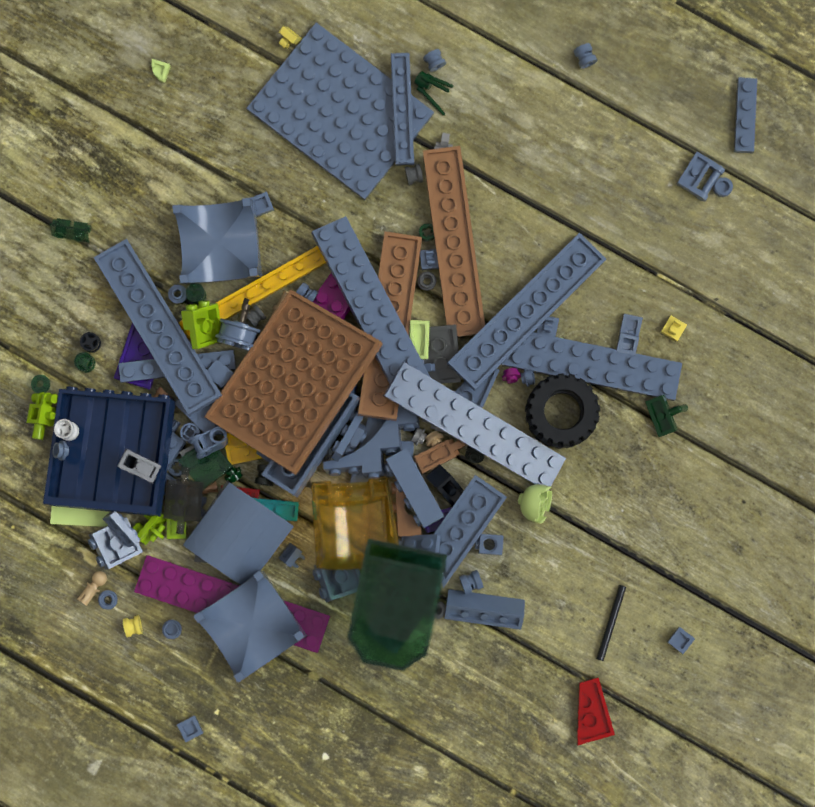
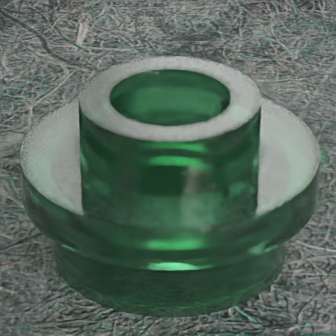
M37 375L31 381V388L36 393H46L50 389V380L45 375ZM39 381H43L42 387L37 386Z

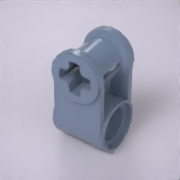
M215 427L192 437L189 442L193 444L197 452L196 457L201 459L224 448L228 444V437L224 429ZM216 435L224 436L221 441L214 440Z

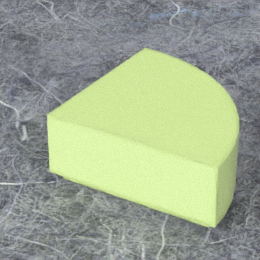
M152 59L151 67L155 77L165 83L171 67L170 64Z

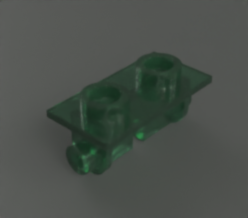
M57 218V220L53 219L50 229L52 236L57 238L89 242L88 233L91 232V225L75 221L73 227H71V220Z

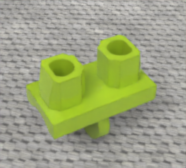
M162 513L161 517L144 515L148 522L144 526L140 522L133 526V529L138 534L137 536L141 539L140 541L147 545L150 540L154 542L157 537L162 540L165 538L162 531L166 528L164 523L167 521V517Z

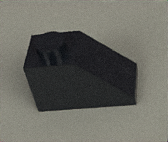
M440 464L426 476L433 487L453 507L464 491L453 476Z

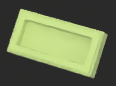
M410 320L409 337L420 358L429 359L430 321Z

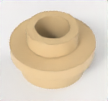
M439 431L431 432L425 438L427 441L426 445L434 447L441 443L444 438L443 434L439 433Z

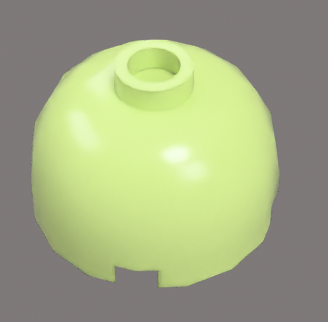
M542 484L530 485L525 489L524 493L519 495L518 504H520L521 512L526 519L539 524L545 521L546 517L543 515L545 511L549 512L552 502V491L549 490L551 486Z

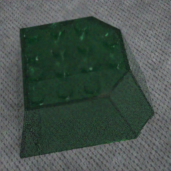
M368 538L347 637L363 663L404 671L427 656L435 631L446 577V554Z

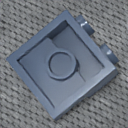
M125 517V523L131 527L127 517ZM109 526L88 534L90 537L88 544L92 550H96L98 554L96 561L104 569H110L143 552L139 542L128 548Z
M354 553L314 565L313 576L316 581L319 580L321 586L319 594L322 599H325L326 603L366 589Z

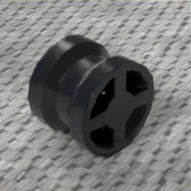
M87 332L81 336L80 345L85 351L95 353L101 348V339L93 332Z

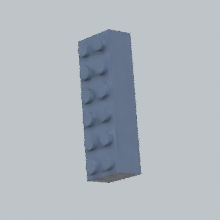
M350 393L296 475L273 460L269 462L262 475L298 498L359 405L360 398L354 393Z

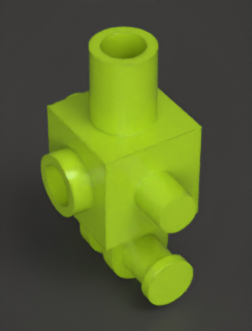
M48 392L34 393L31 396V400L35 404L29 405L26 423L34 424L33 439L43 440L45 427H54L56 408L52 407V404L57 403L58 395Z

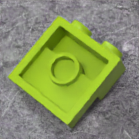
M209 300L198 302L199 306L197 304L186 305V310L181 311L184 330H190L192 349H200L218 343V338L215 337L216 334H219L221 328L218 303H210Z

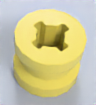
M139 615L134 616L133 619H123L126 637H131L133 634H143Z

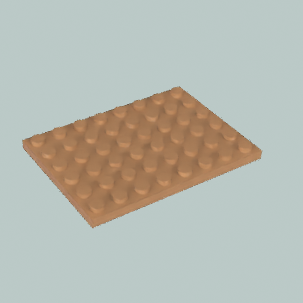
M290 289L254 342L253 348H250L221 391L222 396L215 400L204 417L296 475L383 343Z

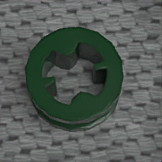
M426 223L420 227L419 237H422L423 241L430 242L434 239L432 224ZM428 228L431 229L430 233L433 234L425 237L422 231Z

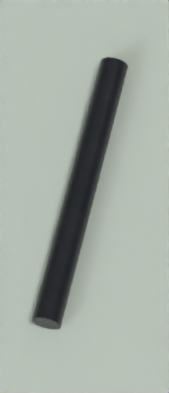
M619 585L597 654L596 659L604 661L626 591L625 586Z

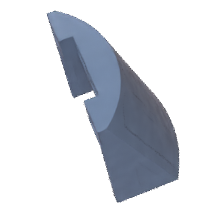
M226 481L183 546L242 585L255 573L261 571L294 526Z

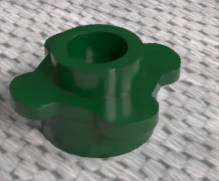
M240 466L228 469L225 472L224 478L225 481H229L231 484L239 480L243 476Z

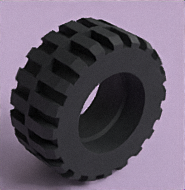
M572 374L551 375L541 380L532 390L525 406V419L529 425L530 432L536 436L535 438L538 441L544 442V445L549 447L567 449L579 445L594 432L600 418V405L597 402L599 399L597 394L593 393V388L584 383L585 380L575 378V375ZM568 394L578 402L580 417L578 422L571 428L558 429L550 425L546 420L544 408L546 402L552 396Z

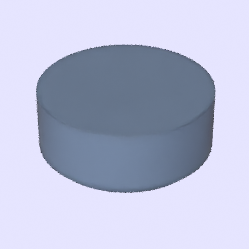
M726 177L717 179L713 185V191L719 197H726L733 190L731 180Z

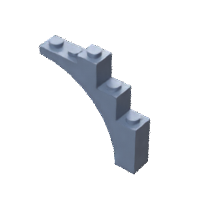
M399 405L396 421L386 420L377 434L367 444L355 452L340 458L338 462L335 460L323 462L324 471L330 476H339L344 472L358 474L362 471L365 478L369 480H376L380 478L379 476H385L383 454L394 455L402 451L401 430L413 431L415 428H420L419 417Z

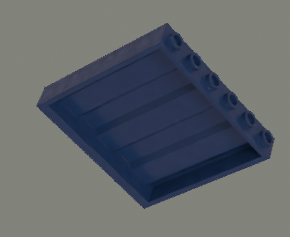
M67 386L66 389H59L54 426L61 419L69 420L77 424L79 435L73 441H67L56 436L53 429L43 504L161 517L176 401L170 399L169 395L159 394L158 397H151L152 394L140 393V396L133 395L132 392L121 391V394H114L115 391L103 390L102 393L96 392V389L85 388L84 391H79L78 388ZM65 441L69 446V455L64 460H58V458L53 456V446L56 442ZM125 449L161 465L153 483L117 467Z

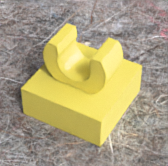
M283 26L279 31L284 36L279 44L284 48L288 49L292 43L299 44L303 39L289 27Z
M670 315L660 333L677 342L687 324Z

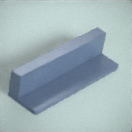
M449 589L444 619L521 630L524 619L525 600L473 592L465 594L464 591Z

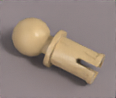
M97 571L93 574L92 583H86V588L77 598L79 601L88 606L94 595L100 592L97 588L107 582L105 572Z

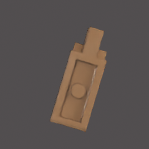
M447 439L413 458L421 473L424 474L436 468L439 464L442 465L456 458L460 454L458 450L467 445L459 440L454 442L453 439Z

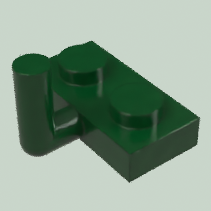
M665 394L645 401L658 437L678 431L673 415L686 412L688 410L686 404L670 408Z

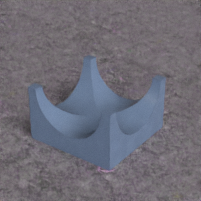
M251 198L213 205H172L181 241L182 271L181 275H179L180 283L190 285L262 277L255 202Z
M258 571L231 593L194 615L196 621L203 626L221 650L237 682L242 681L307 636L264 571Z

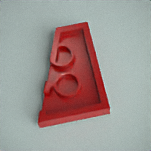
M599 678L579 682L577 746L615 735Z

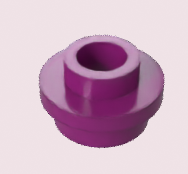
M509 368L503 371L502 380L508 384L516 383L521 378V373L518 372L517 368Z

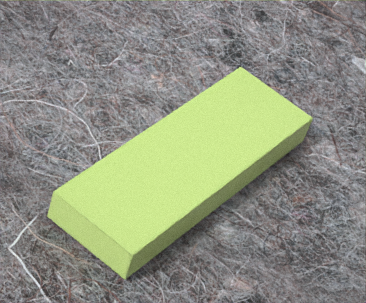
M52 506L50 524L105 527L108 524L103 518L110 512Z

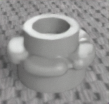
M417 428L411 438V441L416 446L418 443L422 444L427 436L424 433V428L423 430Z

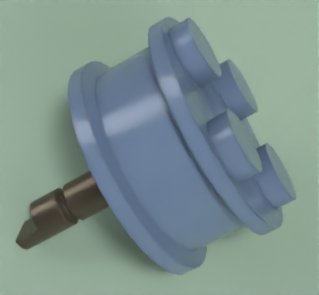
M244 298L238 321L234 320L232 322L220 318L221 328L219 334L215 335L218 338L217 342L248 351L251 347L253 348L256 335L261 330L245 324L247 311H249L250 307L248 304L249 299Z

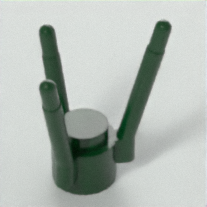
M421 71L414 82L418 86L417 90L444 116L445 112L425 89L429 90L434 85L448 93L450 90L444 86L453 88V84Z

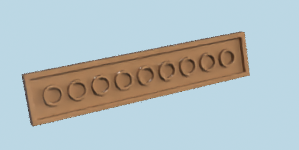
M454 146L423 150L446 325L457 324L458 337L473 336L485 326L461 147Z
M385 232L378 278L409 335L422 237ZM376 357L373 358L364 372L358 416L396 421L399 405L384 397L390 384Z

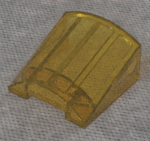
M371 478L367 482L331 484V481L311 483L317 569L354 570L381 566L393 562L400 547L388 478Z

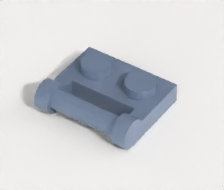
M696 152L678 180L677 185L705 202L709 191L718 177L724 173L725 169L701 153ZM708 168L712 169L711 176L702 190H699L697 188Z

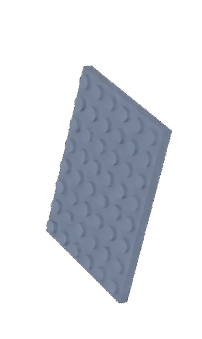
M316 22L246 109L363 200H366L395 163L392 79ZM411 95L414 140L434 115V111Z

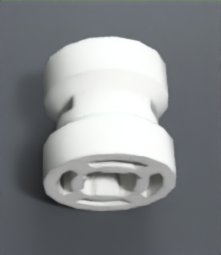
M61 419L55 424L54 432L59 438L73 441L79 435V427L74 422Z

